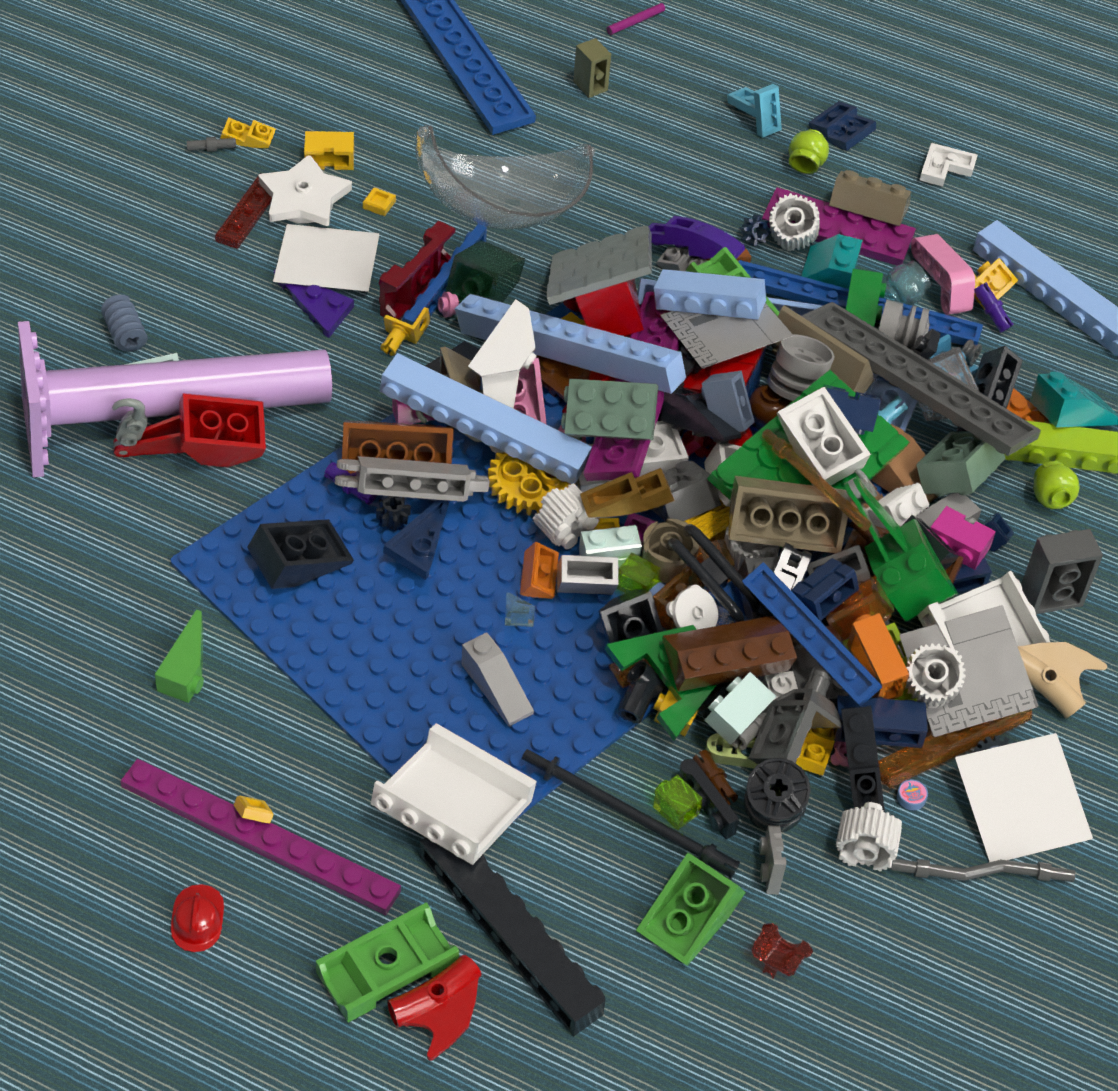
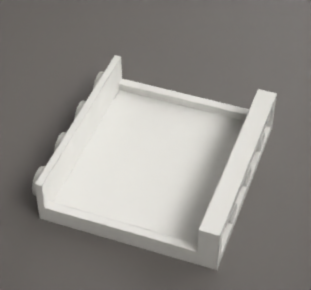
M1012 571L1007 572L1000 579L941 604H938V602L933 603L917 615L923 627L937 624L949 647H953V651L955 649L944 624L945 621L1003 605L1017 646L1050 642L1047 631L1042 628L1036 617L1034 607L1028 602L1022 591L1021 583L1015 578ZM1045 673V677L1050 681L1049 675Z
M436 723L429 729L427 743L385 784L378 780L374 783L371 805L473 865L532 802L537 781Z

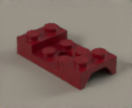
M438 220L431 228L425 231L423 236L424 246L420 248L418 254L411 261L406 262L403 268L394 264L387 272L381 275L379 279L380 316L385 317V315H389L401 320L405 312L412 309L418 295L426 291L430 280L436 278L440 273L442 265L445 262L448 263L451 259V256L444 249V243L456 232V228Z

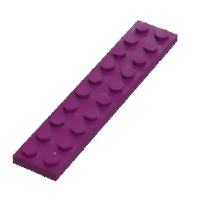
M646 292L640 308L644 330L631 334L630 338L678 351L681 341L661 317L662 314L670 311L656 309L654 292ZM618 378L615 380L617 382H629ZM658 390L655 426L664 402V392ZM596 437L583 472L586 481L614 480L632 472L634 478L639 477L651 440Z

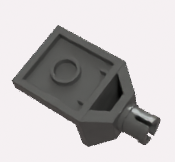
M811 670L804 689H793L774 699L769 706L748 759L756 764L773 758H783L796 763L797 758L801 754V748L806 735L811 728H841L843 722L833 702L826 698L827 690L833 678L823 671Z

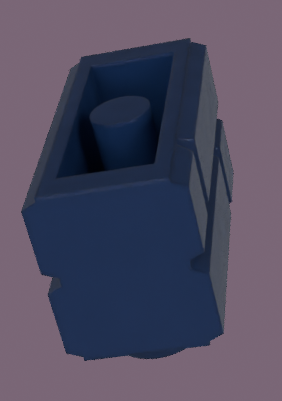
M831 558L822 566H818L803 582H798L791 591L821 621L859 590V585L853 568L845 564L842 565L841 562Z

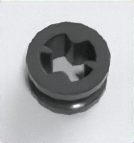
M971 339L964 345L961 351L965 354L968 365H973L981 353L982 345H974V341Z

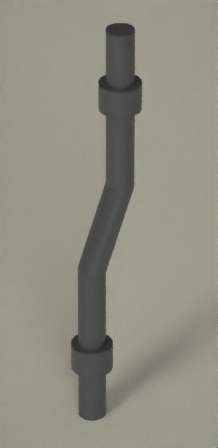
M895 858L891 866L893 871L914 873L915 877L920 878L934 876L966 881L999 872L1034 876L1036 880L1047 882L1050 879L1074 882L1075 870L1052 867L1051 863L1044 862L1030 864L1000 859L968 868L930 864L929 860L924 859L910 861Z

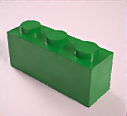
M853 269L846 310L874 327L875 321L881 320L883 306H879L878 302L879 298H884L887 283H882L883 273Z

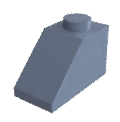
M742 371L713 374L702 383V396L711 412L739 432L745 431L754 423Z

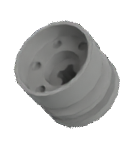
M887 299L879 331L910 349L914 346L919 336H924L928 333L930 326L928 314L930 309L923 308L921 318L918 319L914 318L917 306H912L908 316L903 315V303Z
M793 334L792 337L781 340L775 356L776 361H774L767 378L768 385L775 393L794 401L804 390L830 370L835 358L833 351L819 340L804 335Z

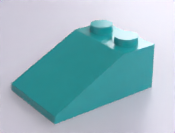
M1053 371L1050 374H1038L1030 402L1055 427L1118 425V414L1097 394L1060 372Z

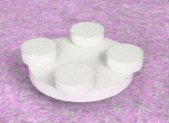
M691 585L681 591L675 600L670 601L666 606V612L673 618L677 628L694 625L696 629L716 626L718 621V608L714 598L699 585Z

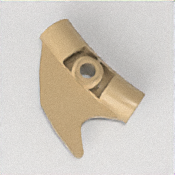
M1047 642L1018 646L1031 686L1049 700L1065 718L1070 717L1086 703L1081 694L1079 683L1081 672L1084 670L1107 669V664L1087 651L1067 642ZM1045 673L1049 675L1050 681L1045 677Z

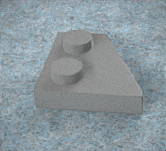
M768 825L765 837H760L759 852L760 855H765V863L761 864L760 878L761 882H766V894L779 895L786 868V857L781 855L784 845L781 828L777 825Z

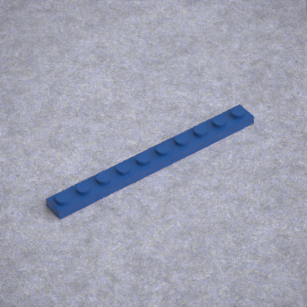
M742 260L738 261L751 278L765 279V291L768 294L822 306L834 302L846 310L849 293L847 288ZM879 298L878 302L879 306H883L882 314L887 300L885 298ZM903 303V315L908 316L912 308L911 305ZM916 308L914 318H921L923 308ZM929 310L930 326L928 332L934 329L941 333L940 338L949 334L952 343L963 346L970 339L974 341V345L978 344L983 324Z

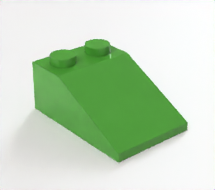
M688 852L636 931L688 966L728 920L746 892Z

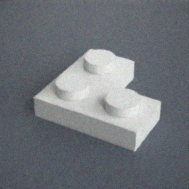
M931 143L920 181L943 186L948 171L971 177L977 154Z

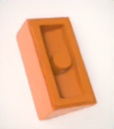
M538 542L533 543L526 549L520 595L548 599L555 597L559 552Z

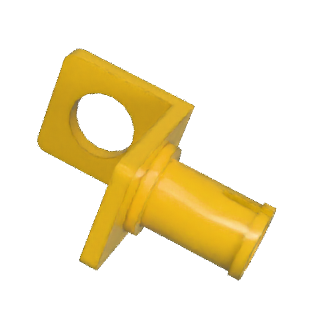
M424 307L413 325L385 315V330L389 335L381 344V350L386 354L389 353L390 356H394L403 340L417 344L430 323L429 309Z

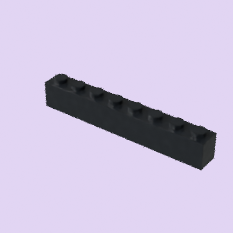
M427 837L420 841V858L573 1037L603 1016L605 996L602 990L597 985L592 986L585 978V973L577 962H571L565 955V950L561 943L556 939H551L545 932L546 930L541 920L536 916L532 917L526 910L525 903L517 894L513 895L507 888L504 878L498 872L494 873L490 869L484 855L472 865L437 843L430 841Z

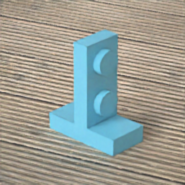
M771 84L756 91L744 87L727 94L729 104L756 117L757 135L763 138L782 130L778 86Z

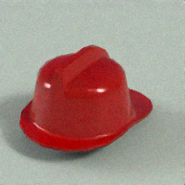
M203 884L192 885L180 892L174 902L171 921L172 938L176 945L185 951L201 952L209 949L217 942L221 934L224 914V900L220 892L212 886Z

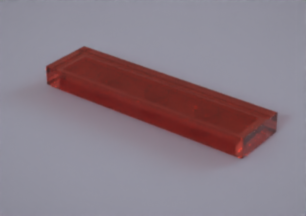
M259 175L215 234V242L238 249L272 202V197L259 184Z

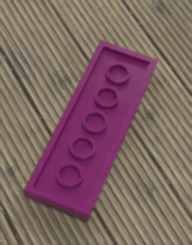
M776 187L762 220H770V212L773 207H776L775 203L779 202L780 197L784 198V195L788 197L790 193L792 196H802L803 199L807 198V201L815 202V207H818L820 228L815 242H822L837 234L861 239L862 245L859 255L902 267L916 228L904 224L897 226L829 206V202Z

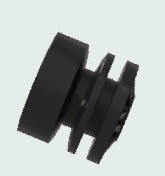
M783 758L767 759L756 765L749 775L744 796L745 812L751 822L764 831H767L768 825L780 826L781 832L788 831L797 826L803 818L811 792L809 778L800 766L791 760ZM774 787H780L781 796H775Z

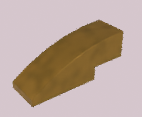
M661 468L634 478L632 472L580 493L588 518L628 515L657 508L675 501Z

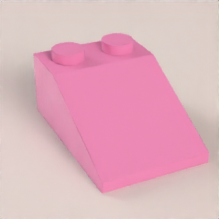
M535 358L528 370L523 367L519 372L514 409L546 424L539 358Z

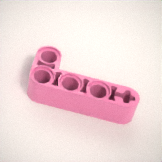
M938 234L913 238L911 241L913 257L941 286V308L944 314L951 315L971 311L973 309L975 276L972 268Z

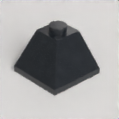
M635 589L611 599L598 611L608 644L663 632L651 591Z

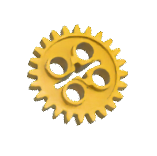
M496 452L495 460L490 461V468H488L489 487H492V496L498 495V503L506 501V509L516 506V513H519L522 509H526L527 515H530L532 510L540 513L539 510L543 508L541 503L543 496H546L552 489L558 488L560 491L571 485L543 470L534 468L518 458L509 456L506 452H503V454Z

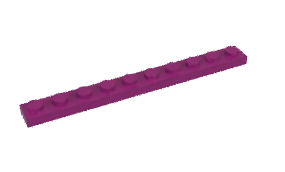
M138 758L121 780L122 788L385 916L401 893V885L271 822L269 824L242 818L233 804Z

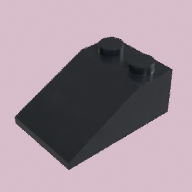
M329 519L260 524L247 546L271 589L299 586L351 565L354 561Z

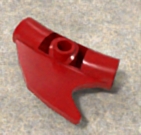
M461 955L446 969L408 992L387 1000L389 1013L396 1028L416 1026L426 1028L432 1033L433 1039L427 1052V1059L430 1061L453 1045L470 1026L476 1003L478 980L482 975L477 964L470 957Z

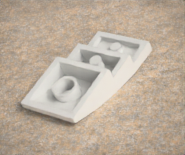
M657 421L654 429V439L650 442L640 476L659 468L662 471H667L674 468L679 462L688 461V455L679 432L671 428L672 424ZM583 470L576 483L578 488L585 492L611 480L586 481Z

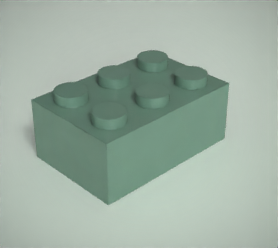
M969 431L949 432L916 464L922 489L925 494H934L935 496H944L949 493H959V495L972 494L1005 460V455L996 451L993 446L985 441L975 438Z

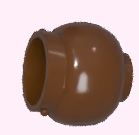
M769 385L758 387L749 397L754 418L752 425L758 430L762 429L777 416L778 411L787 407L792 401L775 393Z

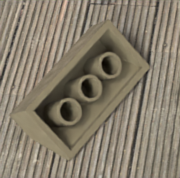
M784 305L781 308L778 318L792 334L808 336L827 345L835 356L830 370L854 392L865 393L875 380L869 360ZM781 341L771 344L772 352L775 356Z
M735 476L730 499L728 539L781 547L786 542L797 549L838 553L842 550L851 499L847 491L843 489Z

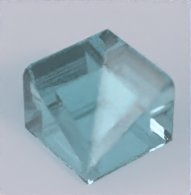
M506 593L505 625L534 626L535 606L511 593Z

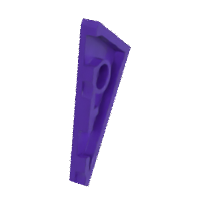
M278 283L283 289L287 288L292 294L293 301L303 312L309 315L313 323L317 322L321 326L323 334L328 338L354 308V299L325 287Z

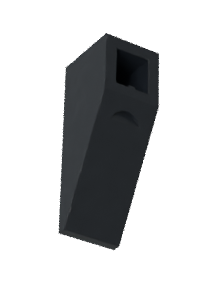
M685 387L676 388L672 394L664 392L661 421L672 424L671 428L690 430L692 435L698 437L709 436L713 438L714 442L727 444L729 440L741 438L739 431L708 409L701 392Z

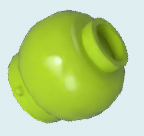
M817 130L801 131L794 135L789 144V164L800 173L813 174L817 172L829 155V144L822 133Z
M1049 461L1042 464L1035 471L1033 490L1036 499L1044 507L1062 509L1075 501L1079 493L1080 484L1077 475L1069 467L1058 461Z

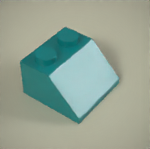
M837 234L810 246L802 277L849 289L852 270L856 269L862 240Z

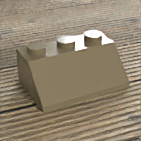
M846 170L841 171L836 178L829 206L900 226L909 210L911 191L906 190L904 186L899 184H885L878 178H864L854 171Z

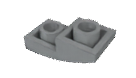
M668 247L658 259L657 265L666 270L686 271L692 262H695L698 266L709 260L692 258V256H689L688 249Z

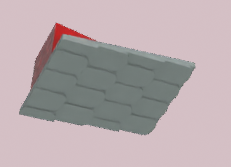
M648 226L637 227L627 231L625 235H611L604 238L600 243L598 241L589 242L581 245L577 250L567 249L552 256L549 284H547V300L549 305L575 297L586 326L621 336L643 331L644 327L635 278L652 273L650 228Z

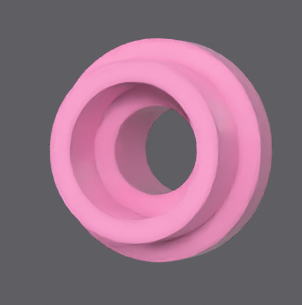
M443 292L442 296L438 299L439 312H442L444 317L456 315L454 308L459 305L457 295Z

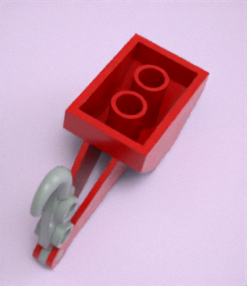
M183 393L179 401L180 415L146 427L145 405L141 401L132 398L121 399L112 406L113 410L123 406L134 408V410L128 411L122 417L116 431L114 455L117 457L186 453L201 465L231 467L260 458L266 450L264 406L262 401Z

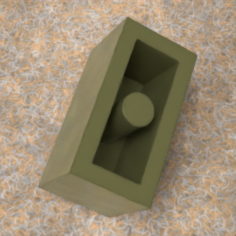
M596 38L576 45L573 82L588 98L608 91L611 53Z

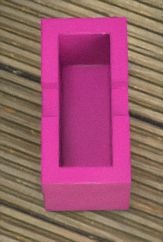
M946 506L932 524L931 529L959 556L964 557V565L975 570L991 548L996 531L977 521L971 524L965 520V515Z

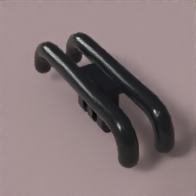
M688 524L684 527L683 533L687 537H692L709 556L701 564L678 539L670 538L666 542L667 549L674 551L728 611L733 619V623L744 621V615L737 604L724 591L728 579L747 599L750 609L753 612H757L760 601L743 584L744 578L698 527Z

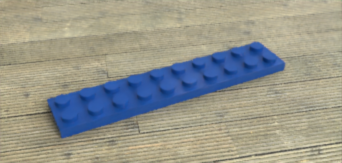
M400 0L492 135L535 123V113L455 0Z

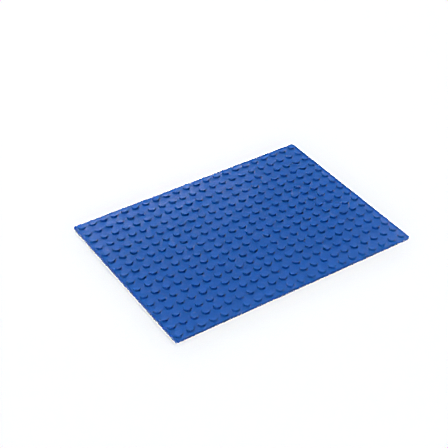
M563 303L545 314L561 319L572 312L578 318L583 319L581 312L570 310ZM480 377V379H481V386H479V387H480V390H483L482 377ZM542 387L546 424L559 430L563 415L562 410L567 405V402L560 396H552L546 388ZM392 413L380 422L396 423V420ZM437 420L427 421L426 423H414L423 425L450 426ZM753 425L749 427L752 436L759 431ZM454 428L452 464L467 465L470 470H475L476 475L488 477L490 461L495 460L496 453L491 450L489 445L473 441ZM683 430L682 436H680L681 440L683 438L684 432H686L687 430ZM586 437V444H594V437ZM342 447L171 558V565L391 777L427 743L429 729L437 723L537 781L532 802L517 817L519 818L563 783L555 777H552L548 782L544 781V771L522 760L526 749L549 761H552L555 756L559 757V766L575 774L639 724L624 720L618 715V707L630 685L627 675L634 664L621 671L606 652L605 646L608 644L598 611L615 597L635 589L650 591L659 581L652 579L642 572L640 555L639 565L618 568V586L613 595L557 592V577L555 597L553 599L520 595L526 549L533 543L538 542L559 552V562L562 555L580 556V536L577 543L569 549H565L562 545L553 544L532 519L535 513H537L536 510H532L531 514L527 515L526 509L516 513V506L506 509V501L498 503V495L492 496V487H489L488 492H473V496H468V500L463 502L448 500L449 506L429 577L426 580L383 553L384 544L407 526L403 524L396 530L390 529L386 526L382 527V519H376V509L379 508V500H384L387 496L377 495L375 501L371 505H367L353 494H346L342 491V487L324 477V472L328 465L332 462L337 464V460L342 459ZM695 452L688 456V461L692 460L705 470L704 462L707 459L706 456L701 458ZM870 480V482L875 487H877V491L880 493V495L882 493L883 497L890 493L878 484H876L875 482H873L872 480ZM404 497L405 505L411 506L408 524L432 505L436 499ZM652 509L637 513L655 522L658 521V524L666 522L653 512ZM628 515L597 518H619V525L623 527ZM329 519L353 557V563L296 587L271 589L247 548L259 525ZM720 544L716 548L723 555V544ZM707 554L701 557L697 556L700 564L709 558ZM694 573L678 586L663 583L670 588L668 600L662 608L657 610L663 631L677 628L673 618L666 612L667 604L670 601H674L681 591L691 585H699L714 598L718 608L716 626L733 623V619L728 611ZM728 579L724 591L740 608L744 615V621H746L740 591ZM486 632L505 655L534 710V714L511 726L506 724L462 666V644ZM645 657L640 660V661H646V662L649 664V662L646 660ZM666 685L663 691L661 692L664 695H666L669 690ZM659 695L652 698L642 721L655 711L653 707Z

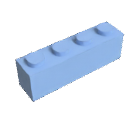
M663 269L654 287L656 309L758 320L766 302L765 279Z

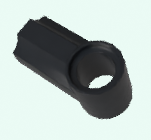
M646 661L637 662L628 672L627 680L630 682V685L618 707V715L632 723H641L652 698L658 696L665 687L664 682Z

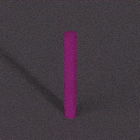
M659 3L607 26V33L612 35L665 11V5Z

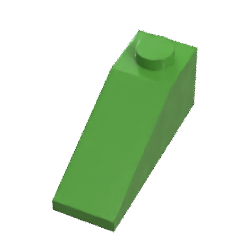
M196 609L155 673L158 692L187 703L190 702L194 694L200 692L204 683V678L202 677L204 631L202 611Z

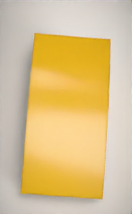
M228 117L220 139L235 138L236 145L269 148L276 129L255 120L249 126Z
M811 728L806 735L796 764L803 770L823 776L835 743L834 728Z

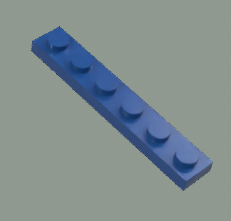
M477 224L472 232L469 231L463 244L455 248L452 258L448 263L445 262L442 265L437 277L430 280L426 291L418 295L412 309L405 312L402 318L403 322L413 325L424 307L429 309L431 317L438 308L439 297L442 296L443 292H450L486 246L487 227Z
M764 562L742 581L748 590L789 631L858 706H862L882 688L881 684Z

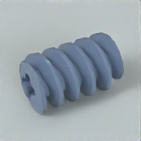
M118 294L106 299L102 304L101 312L116 347L122 351L129 352L142 348L148 340V335L141 324V319L138 317L134 304L130 302L129 296Z

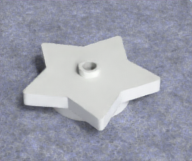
M309 155L289 171L259 174V184L272 197L269 210L270 222L287 219L295 223L316 222L329 226L333 203L352 190V181L325 174Z

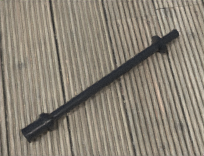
M526 749L522 760L544 771V781L548 782L552 777H555L698 856L699 860L728 876L730 879L736 873L726 867L725 864L738 869L740 861L717 850L716 845L703 846L559 766L560 758L557 756L552 761H549L529 749Z

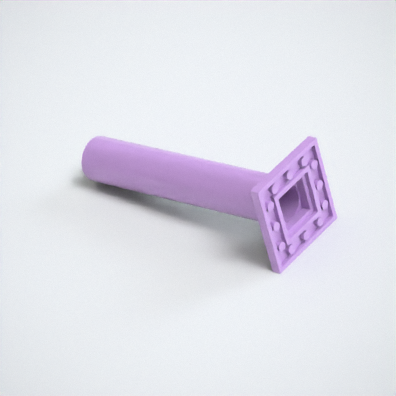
M29 321L18 322L22 403L33 477H43V465H49L48 452L43 447H48L47 437H51V425L121 420L128 411L134 410L133 407L128 406L113 410V404L121 399L132 398L141 401L145 405V415L149 418L180 415L179 401L183 393L262 401L264 408L329 403L332 397L331 366L326 350L46 371L44 359L40 360L39 352L33 351V349L38 348L36 332H31Z

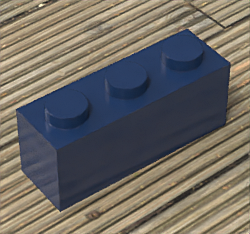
M838 695L835 708L843 722L841 708L858 707V704L849 695ZM877 697L870 698L862 705H871L876 745L923 747L928 732L926 702L891 700ZM843 724L841 728H834V741L845 742Z

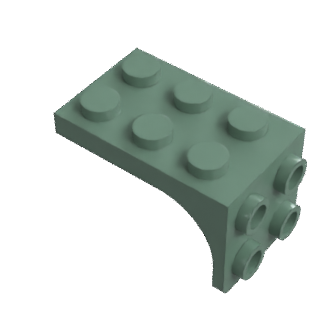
M569 379V386H566L564 390V401L567 402V411L563 413L561 421L562 429L565 430L564 434L577 440H582V437H605L653 441L658 385L651 383Z

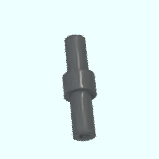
M206 137V140L187 141V151L207 150V152H214L217 149L236 148L235 138L216 139V137Z

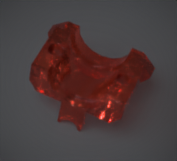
M773 923L763 925L762 932L751 950L755 958L766 963L763 973L771 974L772 979L775 978L777 971L787 976L794 975L804 959L810 957L813 953L809 943L804 940L799 944H792L784 940L778 932V926Z

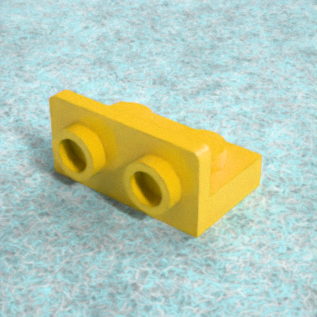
M1000 258L992 264L989 261L985 262L976 270L979 275L976 276L974 274L975 289L987 282L997 300L1018 281ZM974 293V298H975V299L978 301V303L983 307V305L981 304L980 300L978 299V297H977L976 294Z

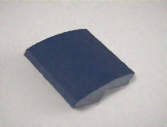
M838 101L809 122V127L822 133L826 141L847 151L876 130V121L858 116L857 107Z

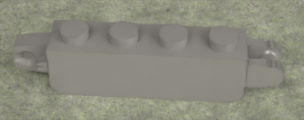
M358 456V460H337V468L356 471V476L339 475L335 477L336 485L357 488L358 492L363 494L462 502L468 500V496H473V492H488L490 482L487 476L476 475L475 470H470L467 465Z

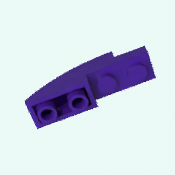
M673 216L666 224L652 223L648 226L651 231V243L653 245L671 244L678 248L688 246L689 256H698L700 259H710L724 247L737 259L745 250V245L723 230L687 217Z

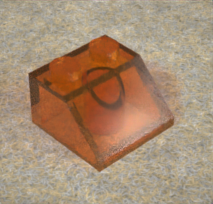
M873 576L860 583L859 590L827 616V621L843 639H846L850 636L852 623L858 617L865 614L873 616L880 613L885 622L892 616L891 613L894 612V606L886 596L876 576Z

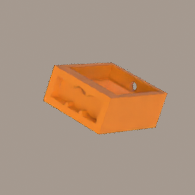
M880 613L873 616L865 614L858 617L852 623L847 646L850 653L882 686L872 698L882 697L892 700L902 696L909 672Z

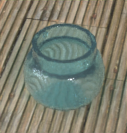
M915 261L895 266L886 276L887 286L885 292L890 300L912 306L924 297L926 290L931 288L928 276Z

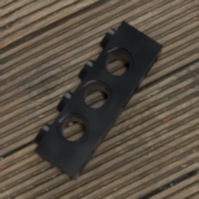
M1006 346L983 353L972 388L1007 409L1023 360ZM958 426L956 432L967 430Z

